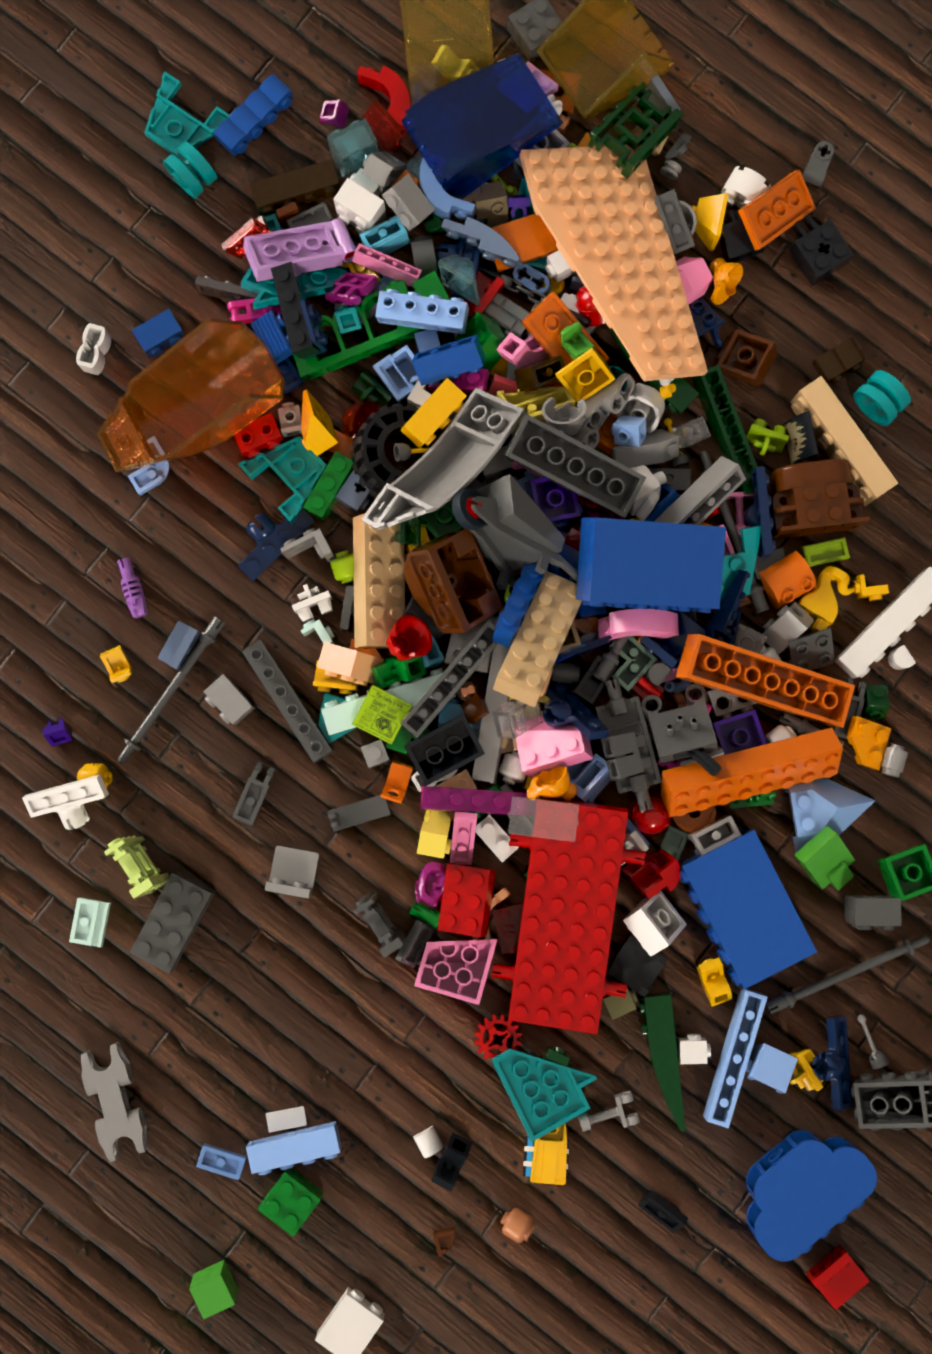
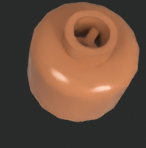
M514 1208L511 1212L506 1211L500 1222L503 1224V1234L517 1243H522L524 1240L527 1242L535 1228L533 1217L519 1208Z

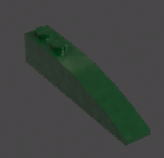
M608 327L620 351L625 356L630 365L633 367V369L637 372V370L635 369V367L629 359V353L627 352L622 342L614 332L613 328L610 329ZM674 378L670 384H675L676 391L672 393V397L665 399L667 403L665 406L673 414L677 412L681 415L699 393L683 378ZM659 380L645 381L648 386L655 388L660 393L662 385Z
M716 365L708 368V372L704 376H693L692 380L724 457L739 464L746 478L740 485V488L744 495L753 492L751 471L758 466L720 366Z
M669 992L647 994L645 997L642 996V1001H639L640 1014H644L645 1023H641L642 1036L646 1037L653 1070L666 1105L680 1131L686 1132L671 994Z

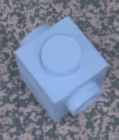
M621 415L612 424L611 428L614 444L640 447L647 438L646 417Z

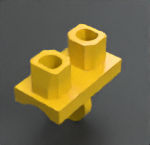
M804 1049L800 1052H791L789 1055L798 1058L790 1084L797 1083L800 1089L805 1087L807 1091H820L823 1088L821 1084L823 1081L815 1076L813 1069L809 1065L815 1058L812 1050Z

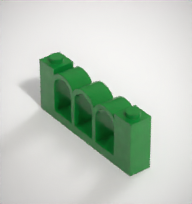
M404 280L393 281L388 284V287L384 288V291L394 289L401 294H408L410 292ZM375 292L365 297L361 303V308L357 306L369 337L368 341L348 349L344 334L340 333L335 314L333 319L329 316L321 315L323 322L320 323V326H333L341 352L322 360L320 355L304 360L294 354L293 357L300 377L307 382L414 339V333L422 332L424 329L397 325L398 329L376 337L369 317L370 310L378 303L379 292Z

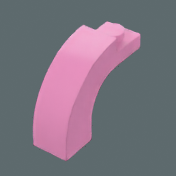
M510 332L496 349L501 357L517 368L549 357L532 335L525 340H521Z
M620 610L609 613L608 617L598 619L599 641L603 642L627 636H649L662 640L679 635L678 614L666 610Z

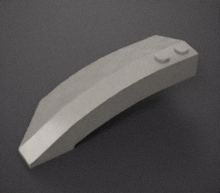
M475 388L438 440L405 473L391 484L386 483L361 520L371 527L381 530L438 510L453 499L458 492L467 487L487 466L526 411L523 408Z

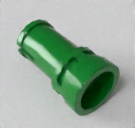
M415 901L409 915H413L427 922V925L432 926V928L437 929L440 912L435 909L431 910Z

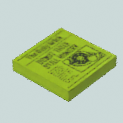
M372 685L352 725L392 745L401 727L400 723L407 716L412 705Z

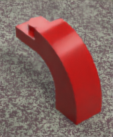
M360 66L357 72L358 84L382 92L390 101V106L385 116L386 129L406 135L411 120V104L409 92L404 81L397 73L386 66H382L380 73L374 68Z

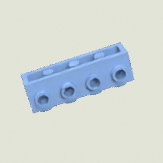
M387 289L386 291L379 292L375 317L379 323L465 335L469 307L467 302H464L461 298L446 300L438 295L424 297L416 292L401 294L397 290Z
M336 1121L250 1141L246 1146L251 1174L258 1173V1175L271 1173V1169L279 1167L281 1170H287L294 1167L293 1164L300 1162L303 1165H308L321 1157H324L325 1160L333 1159L338 1156L337 1154L342 1149Z

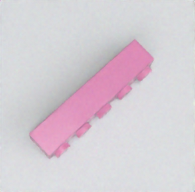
M360 243L355 250L352 262L394 280H404L411 287H413V282L419 280L422 272L419 268Z

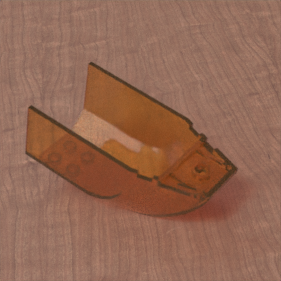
M207 318L130 380L127 385L129 387L124 396H120L116 409L108 415L96 435L116 473L195 455L228 440L283 399L285 380L265 342L243 322ZM155 436L165 454L160 455L154 443H148L147 440Z

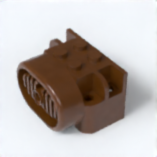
M830 459L797 463L778 468L771 474L774 495L771 497V507L769 509L773 517L771 535L775 540L857 530L870 521L869 516L863 517L862 504L864 503V498L860 497L859 488L853 484L851 465L848 460Z
M464 528L457 533H447L432 539L424 545L417 546L408 553L404 565V575L413 598L422 607L424 612L433 618L441 632L465 633L504 609L493 584L492 576L484 563V557L478 549L472 532Z

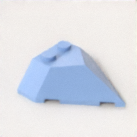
M825 777L813 780L810 783H801L784 789L785 793H789L796 836H792L795 853L825 826H828L840 835L876 800Z

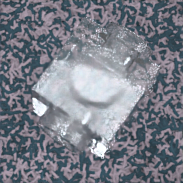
M703 416L693 418L672 428L673 433L679 436V448L691 446L711 436Z

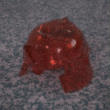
M372 401L365 403L356 402L351 405L342 416V432L354 440L366 419L372 413H376L381 407L378 403Z

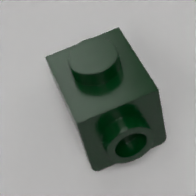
M866 684L863 717L874 720L884 719L890 708L888 685Z
M554 1046L553 1049L547 1047L543 1059L566 1067L570 1060L566 1056L567 1051L557 1046Z

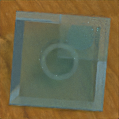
M457 254L440 259L438 266L443 285L478 306L480 298L473 262L467 257L462 258Z

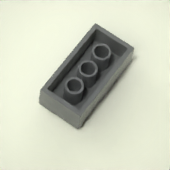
M178 871L171 873L130 954L168 974L173 972L210 904L215 891Z

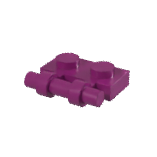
M345 272L333 283L334 290L326 292L325 299L333 304L359 305L361 303L359 295H369L379 284L377 276Z

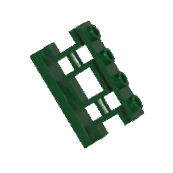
M644 82L638 87L634 86L629 91L627 99L625 101L621 99L616 105L615 111L613 113L609 112L604 117L602 125L600 127L596 125L589 134L591 139L588 146L590 148L595 145V150L599 152L606 146L619 156L615 166L623 168L621 174L627 179L677 127L683 115L677 108L672 112V108L669 105L662 112L648 100L652 91L649 89L645 90L646 84ZM639 98H640V100H639V102H638V104H637V107H638L640 110H642L643 113H641V112L638 111L635 107H633V105L635 104V102H636ZM649 118L653 119L656 123L660 125L654 133L652 132L656 124L649 120ZM629 120L644 130L638 138L624 127ZM614 124L615 126L612 130V133L616 135L618 139H615L612 135L608 133V131L613 127ZM625 144L636 151L629 159L631 151L624 146Z

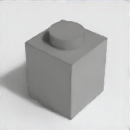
M381 739L361 747L368 768L390 761L385 744Z

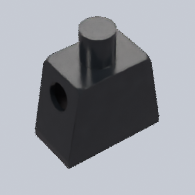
M733 209L726 212L724 218L727 224L722 226L720 236L723 257L726 263H736L764 253L767 245L760 250L754 249L742 219H739L736 210Z

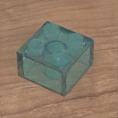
M366 118L361 121H353L348 127L342 130H335L327 137L330 155L341 177L363 168L365 158L371 153L379 152L377 139Z

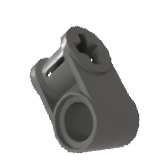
M821 141L816 145L802 173L805 182L821 187L834 154V147L830 142Z

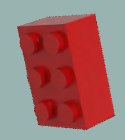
M447 863L438 923L439 931L479 938L487 936L496 870Z

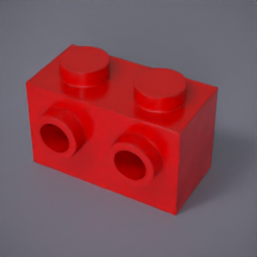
M272 413L231 429L244 458H253L255 455L260 454V451L267 448L269 450L275 449L281 442H284Z

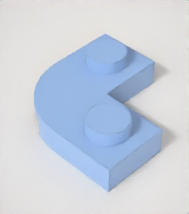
M155 436L136 446L146 465L128 475L140 496L160 485L169 473L168 457Z

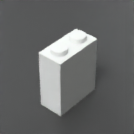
M348 1287L317 1331L315 1341L333 1354H361L383 1323L385 1313L377 1303L367 1301L362 1292Z

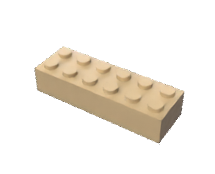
M822 376L801 389L791 400V407L796 415L807 411L810 412L817 445L821 450L826 451L829 460L845 459L849 461L853 484L859 488L860 497L864 498V506H867L898 484L895 477Z
M363 513L353 517L355 648L389 649L386 645L389 632L393 628V624L397 623L405 611L404 522L377 530L361 520L365 515Z
M546 571L497 675L493 690L532 707L536 706L583 601L576 600L577 583Z

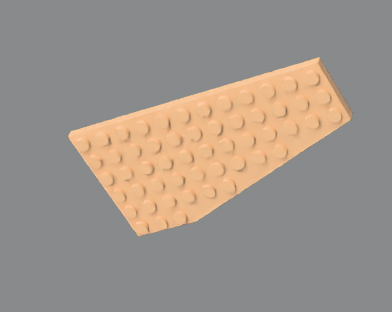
M624 145L631 151L628 157L629 159L636 151H634L628 145ZM587 146L521 150L519 157L534 212L537 216L540 215L556 240V246L572 271H576L593 297L592 302L610 329L613 328L629 353V359L642 380L653 381L704 376L708 372L669 236L666 233L654 197L657 195L647 161L645 160L627 179L621 174L623 168L615 166L619 156L606 146L599 152L595 150L596 146L592 148Z

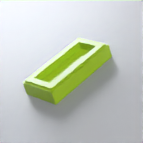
M845 537L801 547L803 557L810 567L850 558Z

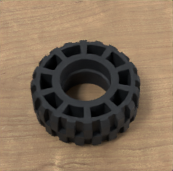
M401 403L393 404L390 408L388 406L379 408L376 413H372L366 419L353 440L352 445L354 449L351 451V460L355 461L353 471L356 475H359L361 486H366L370 490L369 494L374 498L379 495L386 483L391 484L405 473L394 468L388 462L384 453L385 442L389 439L398 438L409 442L415 449H419L400 431L417 412L418 409H416L415 405L408 404L404 407ZM438 428L434 432V434L437 437L429 444V446H427L424 443V445L421 448H430L442 435L445 429L441 430L440 428ZM418 453L419 459H420L425 453Z

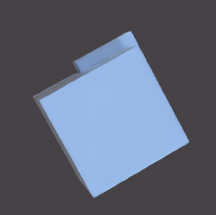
M407 345L373 365L374 371L398 403L409 396L419 380L412 363L414 354Z
M598 754L593 756L594 759L566 767L570 782L576 784L578 788L576 795L584 802L589 800L592 803L611 780L607 762Z
M765 1043L754 1045L746 1068V1072L749 1073L747 1078L766 1084L776 1089V1092L780 1094L786 1093L798 1058Z

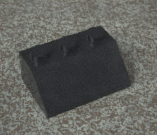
M464 714L404 745L425 786L485 754Z

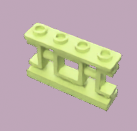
M135 835L126 838L122 837L121 839L119 837L108 844L109 849L104 851L106 856L114 854V861L118 860L129 877L127 881L129 884L134 885V888L129 890L133 899L155 892L164 886L170 877L168 873L160 875V869L154 866L145 852L147 850L146 847L140 844L145 841L144 837H136Z

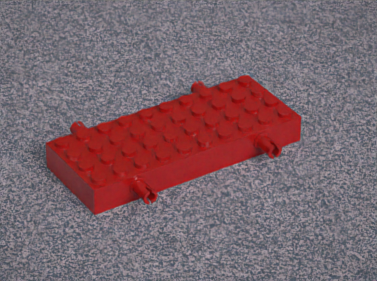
M539 796L533 833L531 835L510 833L509 846L529 848L531 852L516 965L506 966L493 963L491 978L508 979L513 983L508 1021L598 1035L603 997L611 995L626 998L627 984L610 982L605 977L621 864L626 862L644 866L646 851L625 849L624 840L628 808Z

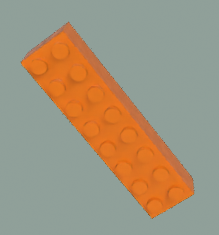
M701 634L687 635L676 674L677 678L827 726L844 728L855 688L853 684Z
M831 727L714 757L713 759L722 767L721 771L715 776H711L697 762L662 771L661 798L669 817L683 816L689 812L703 811L712 806L726 805L735 800H745L751 796L768 794L771 791L782 788L788 789L793 785L810 783L816 779L830 778L838 773L843 747Z

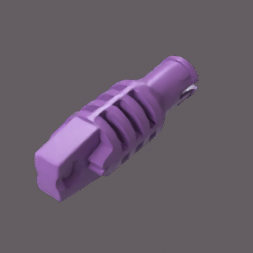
M123 558L122 562L118 560L117 564L122 576L120 584L127 606L133 618L143 617L148 614L140 578L134 573L131 558Z

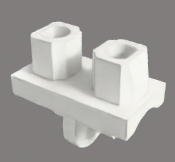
M308 584L303 585L304 592L297 594L299 600L307 597L308 599L292 605L294 612L299 615L304 623L314 619L310 609L318 605L322 615L333 611L332 596L329 591L312 596L320 591L318 586L309 589Z

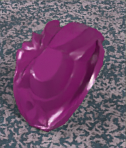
M430 862L421 871L419 879L415 882L417 903L423 900L429 906L437 907L438 903L442 901L446 868L441 863Z

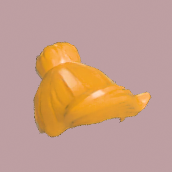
M724 258L714 259L709 266V270L713 274L715 287L711 296V301L714 305H720L730 296L736 293V285L743 276L742 264L726 263Z
M556 766L550 771H542L533 777L527 790V797L530 800H535L539 796L546 798L562 797L564 800L570 801L575 797L578 788L576 784L570 782L567 768L565 766Z

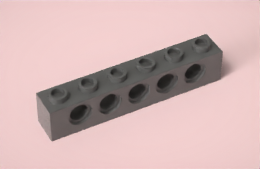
M489 620L484 624L400 724L418 738L497 646L498 643L493 642L492 639L495 625Z
M259 640L243 650L242 653L313 763H317L334 752L266 644Z

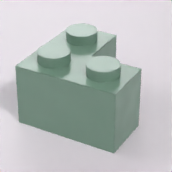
M630 636L618 655V658L624 663L609 679L612 681L619 678L621 690L627 693L656 662L657 658L649 653L633 636ZM615 639V641L608 647L610 651L612 650L618 639Z

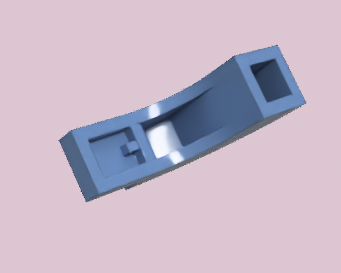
M425 152L420 165L421 191L435 208L433 213L443 220L444 218L450 220L452 214L464 221L467 217L473 219L475 216V204L452 197L445 192L441 185L446 170V160Z

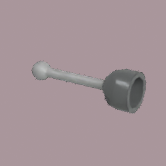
M862 1014L858 1015L857 1021L862 1024L872 1049L869 1057L872 1069L888 1065L887 1056L883 1052L878 1051L874 1045L866 1025V1017Z

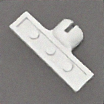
M96 775L30 793L22 799L31 818L50 812H57L64 828L73 830L72 826L74 829L85 825V822H88L90 819L84 803L103 799L109 793L101 775Z

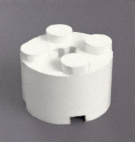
M736 166L722 188L721 193L729 194L728 206L732 207L735 205L741 209L772 186L769 184L767 187L764 184L766 179L756 171L747 167L742 171L739 170L740 166Z
M636 383L627 404L616 416L618 418L621 415L646 417V433H652L658 426L664 412L665 399L661 397L655 388Z

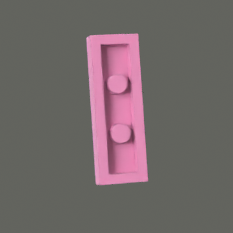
M455 811L450 863L472 865L477 813Z

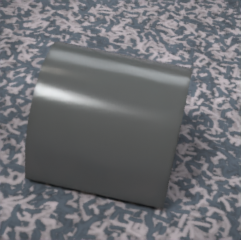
M663 663L654 664L648 669L646 678L651 684L658 687L671 672V669Z

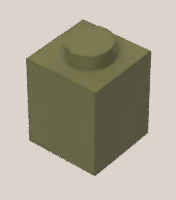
M627 988L626 998L605 995L602 999L612 1020L637 1009L634 1003L638 1000L633 989L628 990Z

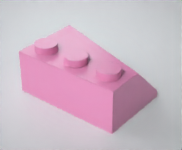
M543 717L517 718L514 734L522 772L531 778L542 771H550L556 766L569 767L594 759L590 740L575 725L568 723L565 726L551 727L547 725Z
M497 939L427 942L414 986L479 1005Z

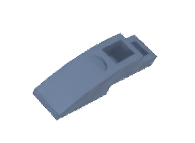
M470 217L466 218L464 225L444 218L441 227L446 232V236L458 240L460 237L466 239V243L478 246L479 251L483 254L482 257L487 260L495 261V259L503 261L502 264L511 268H514L515 265L522 267L523 262L512 246L489 226Z

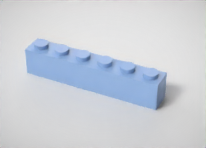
M740 988L703 1113V1117L707 1122L729 1129L767 1001V996L763 993Z

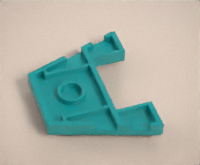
M164 72L161 86L156 94L157 99L154 108L151 110L144 133L147 138L171 154L179 157L176 149L184 141L190 143L195 149L214 136L216 128L228 119L230 115L216 106L205 123L200 122L171 102L182 84L179 80Z
M300 436L276 446L272 451L265 454L255 455L256 458L247 462L244 460L238 464L251 480L270 466L294 492L290 498L278 507L279 511L291 524L295 522L302 511L305 502L327 467L319 456H316L311 450L308 451L304 447Z
M761 526L740 529L742 552L724 555L720 600L725 596L739 570L750 573V578H747L743 587V592L746 595H750L760 542Z

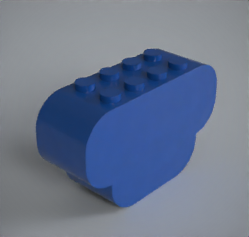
M794 1131L754 1163L747 1173L746 1186L754 1199L749 1205L746 1214L748 1227L760 1246L770 1257L784 1262L794 1260L802 1253L809 1252L818 1239L828 1236L831 1228L837 1223H843L853 1209H858L864 1205L865 1199L872 1194L876 1187V1170L869 1159L845 1138L830 1137L822 1141L810 1131Z

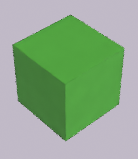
M225 1259L194 1273L189 1287L203 1319L234 1306L236 1303L238 1287Z

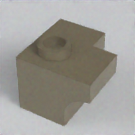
M498 181L480 185L481 194L474 197L476 219H486L487 226L489 227L509 222L508 197L502 182Z

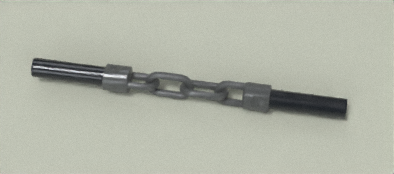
M479 263L478 271L492 280H495L497 276L505 281L504 288L514 293L522 292L528 295V299L537 305L547 297L537 290L528 291L522 288V284L519 281ZM513 282L516 283V284H518V285L516 286V289H517V290L511 288L512 285H513ZM533 293L543 297L541 302L531 298L534 297ZM569 309L582 326L589 327L591 324L590 319Z

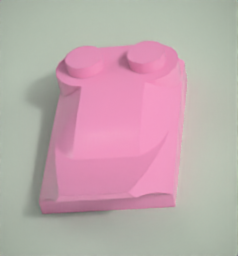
M684 256L676 261L688 305L704 296L713 281V276L702 257Z

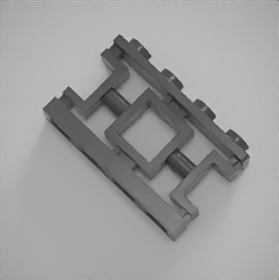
M371 891L355 903L357 907L353 912L355 915L359 912L363 913V919L368 922L378 937L379 943H383L379 951L385 958L404 945L407 934L403 928L398 932L396 931L395 924L391 922L381 907V903L376 901L380 894L377 892L373 895Z

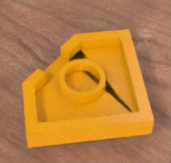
M852 716L846 737L849 744L854 748L856 753L854 757L857 764L880 771L891 728L859 716Z

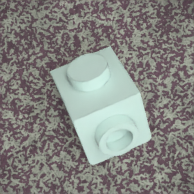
M312 619L303 625L304 629L301 630V633L304 636L316 630L323 644L324 642L334 644L332 640L335 637L329 626L324 627L320 620L315 621Z

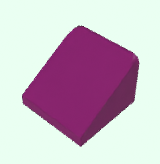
M341 100L324 101L319 121L344 127L349 107Z

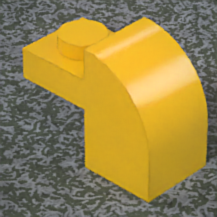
M719 957L707 959L696 967L711 1007L732 999L731 988L724 975L723 964Z

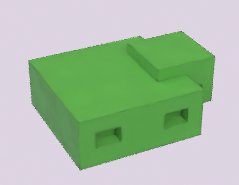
M825 826L794 854L810 879L822 890L830 884L839 891L854 877L848 868L855 861L854 857L839 835L828 826Z

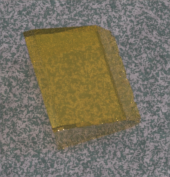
M400 0L403 41L413 116L443 113L448 102L453 105L459 104L465 110L496 106L489 0H424L425 3H420V0Z
M583 0L536 50L585 119H589L617 105L621 99L625 101L629 91L634 86L638 87L642 82L646 84V89L652 77L657 74L659 77H662L674 63L665 48L657 54V51L662 48V44L653 32L647 34L650 31V27L640 15L636 20H633L637 16L638 11L630 0Z

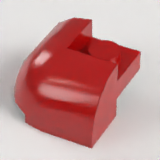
M662 849L649 855L646 853L644 866L629 863L621 869L636 891L642 897L645 895L648 899L657 895L663 888L671 892L680 880L679 872L681 871L678 860Z

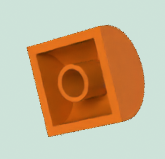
M797 551L759 572L769 603L776 610L816 587V579L810 566Z

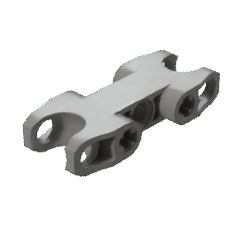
M621 374L614 382L612 381L585 400L587 410L584 417L586 420L579 432L572 436V438L595 449L600 439L599 428L610 413L618 414L622 411L634 390L635 381L630 374ZM627 380L626 389L621 391L624 382Z
M120 1042L110 1045L111 1064L109 1067L99 1066L90 1050L81 1054L82 1081L86 1094L88 1096L98 1094L104 1118L95 1121V1129L99 1144L103 1148L109 1162L116 1161L119 1158L118 1139L120 1137H128L133 1140L139 1154L146 1152L148 1149L147 1124L141 1107L131 1110L125 1085L132 1084L134 1078L130 1061L125 1055Z

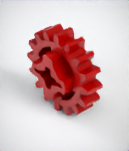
M493 1013L491 1020L485 1016V1024H477L481 1030L474 1032V1035L479 1037V1039L474 1040V1045H480L477 1052L482 1053L484 1051L483 1059L485 1060L489 1056L493 1058L509 1048L518 1051L516 1045H522V1041L517 1039L522 1036L521 1032H516L519 1027L518 1023L512 1025V1021L505 1020L503 1013L500 1015V1018H496L495 1013ZM495 1024H503L507 1027L499 1028ZM487 1029L489 1037L483 1042V1035ZM494 1034L498 1036L503 1035L502 1042L493 1041ZM513 1034L512 1044L508 1047L507 1040ZM494 1048L499 1049L501 1052L496 1053L490 1050Z

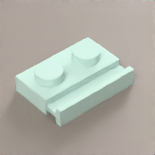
M81 897L77 898L69 942L103 947L111 903Z

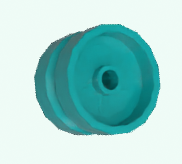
M184 141L176 149L179 157L170 154L162 163L176 183L187 194L196 199L204 192L202 183L210 186L218 177L206 159L190 143Z
M876 370L867 380V384H863L853 394L854 401L859 409L869 419L881 426L890 425L898 416L897 412L901 413L911 403V397L904 385L894 376L882 370Z

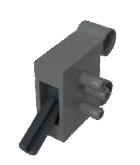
M700 684L690 685L686 689L687 706L663 712L662 701L658 696H646L642 701V710L644 717L649 721L660 764L692 757L711 776L717 775L722 767L707 754L708 752L718 750L706 706V690ZM695 694L701 696L698 700H693L690 697ZM651 705L658 707L655 711L647 710Z

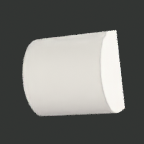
M905 645L896 647L888 655L889 665L896 670L909 668L916 664Z
M433 1125L413 1136L424 1158L436 1154L444 1146Z

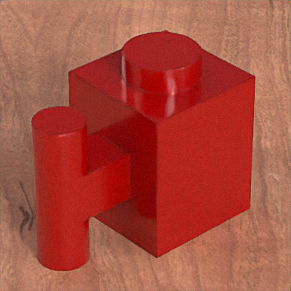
M646 673L630 689L636 697L639 696L641 701L648 695L658 696L662 700L665 697L662 694L666 690L661 685L655 687L646 678Z

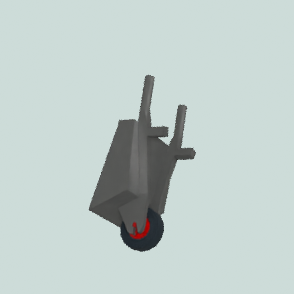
M508 474L477 490L464 489L454 496L452 510L456 521L463 529L465 528L472 532L479 551L499 571L496 582L498 590H505L507 583L514 587L515 582L518 580L514 570L536 561L538 562L535 571L541 575L547 571L548 564L550 563L561 567L577 582L578 570L558 554L563 549L565 537L557 530L512 475Z

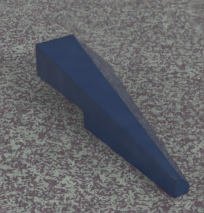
M739 570L720 603V609H716L705 628V636L734 645L741 612L738 611L740 600L745 599L746 593L743 592V587L747 578H750L748 571Z

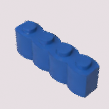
M270 75L258 89L248 96L243 104L232 112L228 119L214 131L216 140L233 156L242 154L247 149L248 143L251 140L260 137L266 125L275 122L280 111L290 107L293 102L292 90L276 75Z
M532 563L523 566L520 577L515 582L512 593L506 601L504 610L498 617L492 637L493 642L507 648L512 645L544 574L541 575L535 571L537 564Z

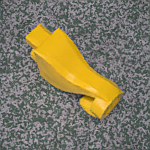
M829 566L822 570L817 577L814 590L802 596L797 602L815 620L810 628L813 632L824 630L833 624L838 614V603L831 586V581L837 583V589L841 595L847 596L855 591L853 587L848 589L849 575L837 567Z

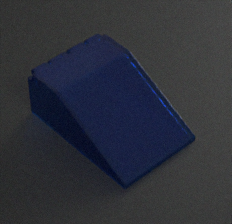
M520 53L430 91L405 111L407 115L401 121L407 132L412 134V140L418 150L422 152L421 155L429 168L433 169L432 173L442 188L452 197L461 200L517 159L521 150L530 149L563 124L560 116Z

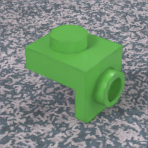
M579 322L567 326L560 332L562 347L574 360L589 349H595L594 345L582 333V327Z

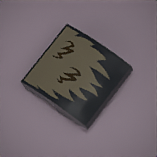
M809 411L791 418L782 425L786 427V435L789 436L786 446L790 465L802 463L804 460L813 459L818 455Z

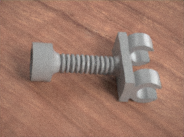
M625 1091L613 1095L616 1103L615 1109L602 1111L598 1114L596 1113V1115H588L586 1112L580 1114L578 1120L582 1132L590 1130L591 1125L595 1122H601L617 1116L620 1117L624 1128L640 1123L637 1112L624 1115L621 1105L634 1101L632 1092Z

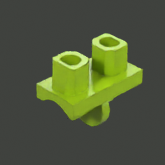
M757 418L746 434L748 442L753 443V446L759 447V454L763 456L766 450L782 452L789 439V436L786 435V427L776 425L773 430L766 428L767 422L765 420Z

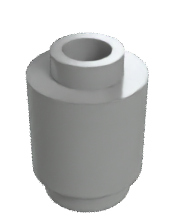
M896 744L886 747L881 763L882 774L899 778L900 773H903L908 752L904 751L905 747Z

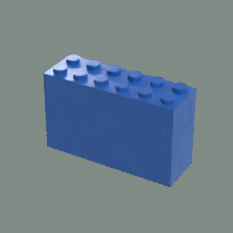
M581 518L576 600H583V605L597 607L648 608L711 613V609H720L726 527L610 518Z
M752 829L740 831L741 836L702 856L695 854L679 862L681 868L679 872L680 881L687 885L688 890H686V894L690 901L697 905L698 910H696L700 921L704 922L705 925L707 924L709 929L706 930V933L711 942L718 946L719 949L716 950L718 957L722 963L724 962L728 966L729 970L726 972L731 982L744 989L817 953L755 830Z

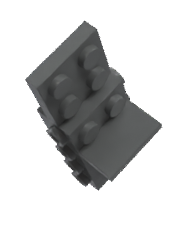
M929 1069L907 1072L902 1076H896V1073L889 1072L883 1073L882 1076L873 1077V1074L865 1073L860 1074L854 1083L851 1084L852 1098H855L856 1102L854 1115L855 1120L859 1123V1129L878 1131L890 1128V1130L896 1131L904 1128L924 1130L927 1127H932V1071L929 1072Z

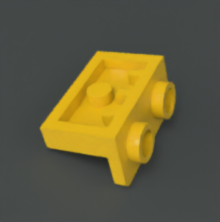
M317 660L315 679L313 681V686L318 687L317 691L330 693L331 689H337L339 694L352 695V691L358 692L359 684L342 680L341 674H338L337 678L325 675L324 669L317 668Z

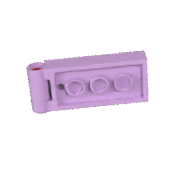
M337 218L329 222L244 237L243 249L256 281L259 282L273 279L271 268L288 262H292L300 270V274L342 266L343 261L346 263L352 262L356 247L344 221Z

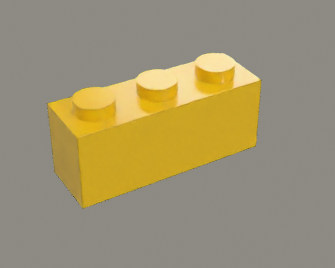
M446 378L400 431L419 448L424 443L429 446L437 437L434 432L438 428L443 430L451 421L448 417L452 412L457 414L464 405L462 401L467 395Z

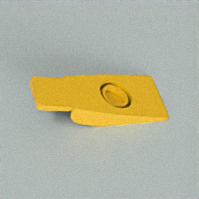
M566 1123L535 1140L530 1175L532 1183L565 1185L567 1159Z

